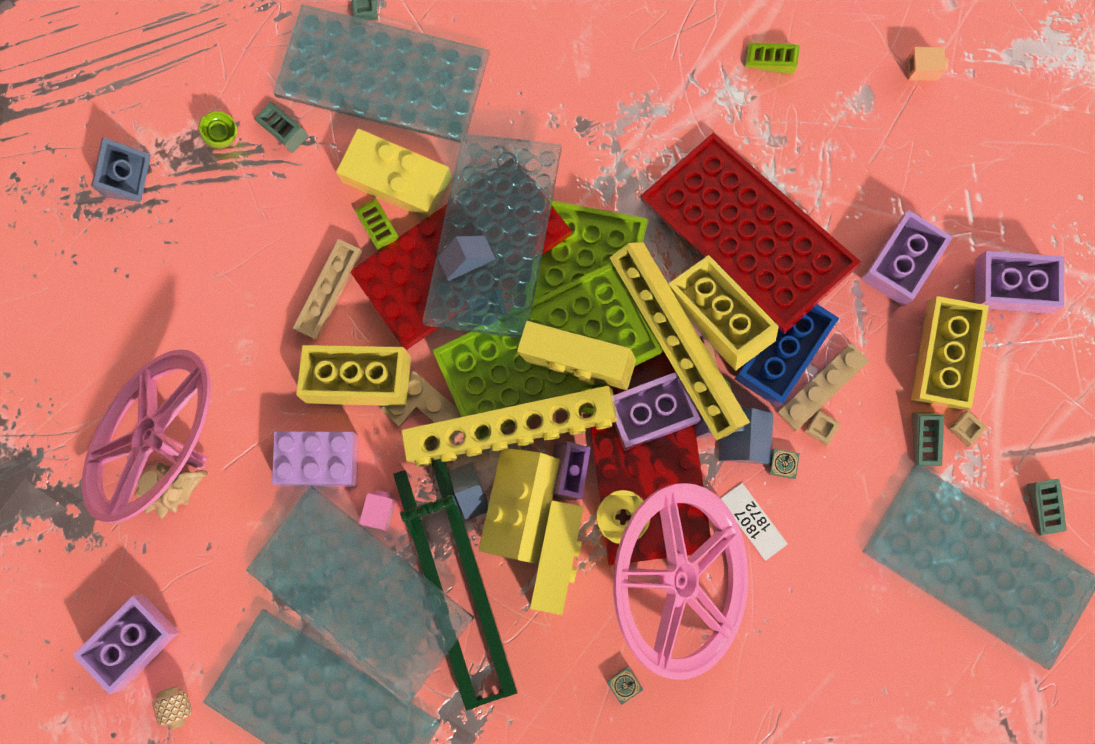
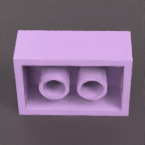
M908 210L899 219L861 280L905 307L914 300L953 237Z
M985 251L975 259V303L988 305V309L1048 314L1063 308L1064 256Z
M676 372L613 395L618 421L613 422L624 451L697 424L701 420L692 398Z
M274 431L273 485L357 487L358 435L356 433Z
M135 595L83 644L73 656L108 694L122 691L180 632L145 595Z

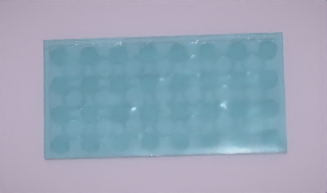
M301 4L273 94L278 98L464 144L490 56V50Z
M462 134L423 317V324L425 326L515 338L522 337L526 321H530L562 152V145L560 143ZM457 236H485L495 260L448 281L437 257Z
M918 463L914 464L862 551L1046 670L1052 669L1095 593L1094 573Z
M313 486L308 487L246 569L250 575L406 705L411 703L475 618Z
M266 609L261 610L203 701L205 705L265 744H429L442 724L440 720Z

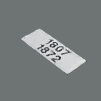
M743 483L720 498L729 508L737 524L765 561L788 545Z

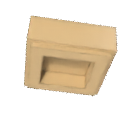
M818 410L804 433L827 446L841 423Z
M966 410L948 430L963 444L970 447L987 427L969 410Z

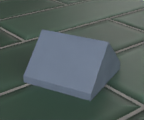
M104 137L101 138L91 186L106 198L141 202L151 154Z
M742 408L750 423L744 426V431L735 432L720 439L719 461L771 465L773 413L755 408Z

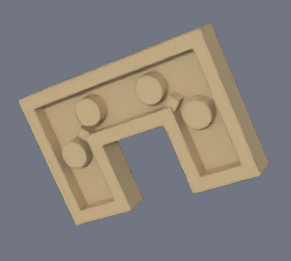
M415 371L409 376L406 406H382L380 409L400 427L417 408L434 423L461 417L458 408ZM458 433L455 436L454 442L461 436L462 433ZM434 438L430 441V451H433L437 448V438Z

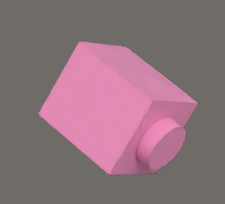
M375 490V494L367 493L359 524L388 531L396 500L390 499L391 493Z

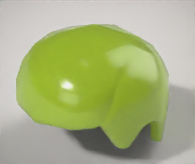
M212 111L202 116L198 127L199 135L203 142L216 149L229 147L236 139L238 130L233 118L223 111Z

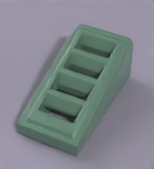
M271 101L254 118L259 125L291 153L295 152L308 138L306 131ZM274 113H276V115H275V116L268 122V124H267L266 121H267Z
M913 412L912 427L915 465L942 466L944 414L938 412ZM924 421H932V425H924ZM923 431H933V436H923ZM923 442H933L934 447L923 446ZM923 452H934V457H923Z
M1059 478L1027 484L1039 536L1067 531ZM1048 489L1049 494L1042 495L1041 490ZM1051 499L1052 504L1043 505L1042 500ZM1054 510L1053 515L1044 516V511ZM1056 520L1057 525L1046 527L1045 521Z

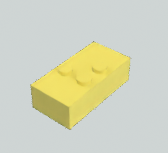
M357 129L336 171L342 183L425 219L436 211L452 178L449 167L361 129Z
M709 255L668 284L691 324L735 371L776 341L779 326Z
M940 296L927 301L911 395L912 401L959 410L972 408L988 305Z
M526 321L517 352L527 363L579 377L578 381L589 385L599 382L624 390H628L636 363V358L631 348Z
M302 345L296 395L306 404L406 406L411 356L404 347Z
M509 448L500 451L479 552L534 564L539 563L561 459L532 451Z
M552 500L530 609L563 615L569 582H575L577 567L572 566L574 556L579 557L582 541L577 540L584 507Z

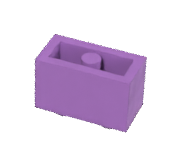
M571 442L554 444L552 457L561 460L553 497L568 501L582 499L591 447Z

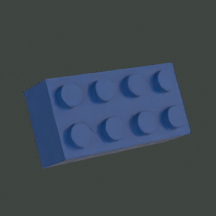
M817 304L785 334L778 329L776 341L745 363L735 377V380L778 408L785 402L839 318Z

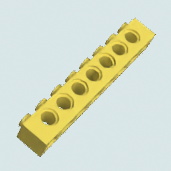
M609 386L404 429L402 430L406 461L416 464V467L431 465V460L441 459L442 462L456 460V455L466 453L467 456L480 455L484 449L492 448V451L505 450L508 448V444L518 442V446L534 443L533 439L543 437L544 440H553L559 438L560 433L570 432V435L586 432L585 428L596 426V429H606L612 427V423L617 422L618 417L613 391ZM589 405L593 406V415L589 418H583L581 414L583 408ZM561 411H566L568 414L567 420L564 423L557 424L556 415ZM537 416L541 417V425L537 429H531V420ZM509 422H514V432L506 435L504 431L505 426ZM488 427L489 436L485 440H480V431ZM458 433H463V442L456 446L454 443L455 436ZM434 438H437V448L433 451H430V441Z

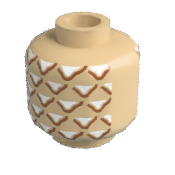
M179 686L157 692V697L152 702L157 724L162 726L168 725L169 729L185 725L184 719L188 718L192 713L188 693L186 690H179Z

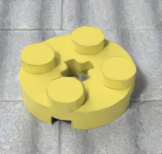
M626 490L615 491L605 497L599 505L596 515L597 525L602 535L611 542L619 544L629 520L625 522V525H620V520L615 518L616 514H620L621 510H626V515L632 517L636 509L643 502V499L636 493ZM650 520L646 523L637 539L641 538L646 532Z

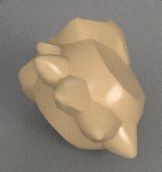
M156 463L143 469L134 495L142 497L163 478L171 467L164 463ZM198 470L196 472L179 473L165 492L146 508L144 512L149 513L156 509L161 519L165 517L169 510L176 513L179 504H189V498L201 480L208 475V471Z

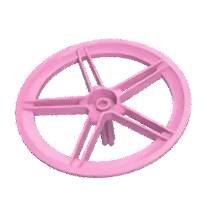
M185 349L172 350L159 355L137 371L114 398L92 437L82 473L81 488L83 502L89 514L95 519L105 523H118L128 520L154 503L175 480L185 464L196 469H203L205 467V461L208 459L207 456L194 450V447L206 420L210 402L211 381L207 365L199 355ZM174 371H189L190 374L157 410L156 380ZM197 392L198 399L194 422L185 444H182L166 436L164 432ZM138 397L137 427L133 432L111 441L123 416ZM155 451L173 463L163 478L151 490L137 500L128 503L150 453ZM130 454L109 502L103 489V466L105 463Z
M687 483L673 484L657 490L645 499L636 509L623 532L614 565V606L624 640L635 658L644 667L656 675L668 679L683 680L699 676L712 668L724 656L739 630L748 594V561L739 526L724 502L704 487ZM677 503H686L698 508L712 521L717 529V532L689 558H687ZM660 511L668 561L667 568L665 570L630 568L629 570L632 551L640 532L650 518ZM725 549L728 564V590L724 610L721 613L699 586V576ZM628 587L664 589L667 593L654 649L644 641L635 625L630 610ZM696 597H697V598L700 600V602L705 606V608L709 611V613H708V612L701 606V604L696 600ZM687 602L714 632L697 651L685 657L671 658L684 607Z

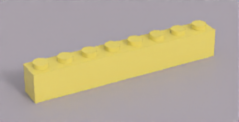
M643 242L628 243L610 257L611 262L714 438L719 440L750 423Z

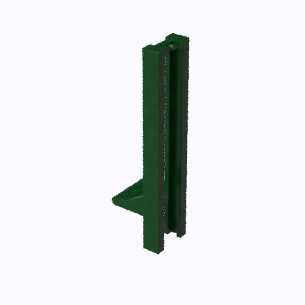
M441 459L431 461V465L442 498L434 502H428L417 507L407 471L403 470L393 473L404 508V511L400 512V516L413 538L464 707L467 711L517 694L518 689L461 508L453 490L447 464L442 462ZM441 511H446L501 685L499 693L485 698L483 696L476 697L421 520L423 517Z

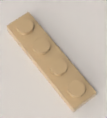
M340 239L337 240L293 327L295 331L318 341L351 275V270L355 267L362 254L360 248Z
M850 343L781 408L777 414L794 432L797 431L852 379L869 360Z

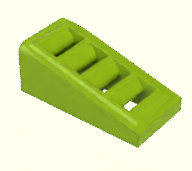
M749 42L745 67L794 75L798 64L800 45ZM755 51H760L759 60H754ZM765 53H770L769 61H764ZM776 54L780 55L779 61H775ZM786 56H790L789 62L785 61Z
M376 198L354 210L377 251L399 239L398 234ZM376 207L377 211L366 217L363 216L362 213ZM379 215L381 216L379 220L368 225V221ZM385 223L386 226L382 227L381 229L375 232H372V229ZM389 230L390 234L379 240L376 239L377 236Z

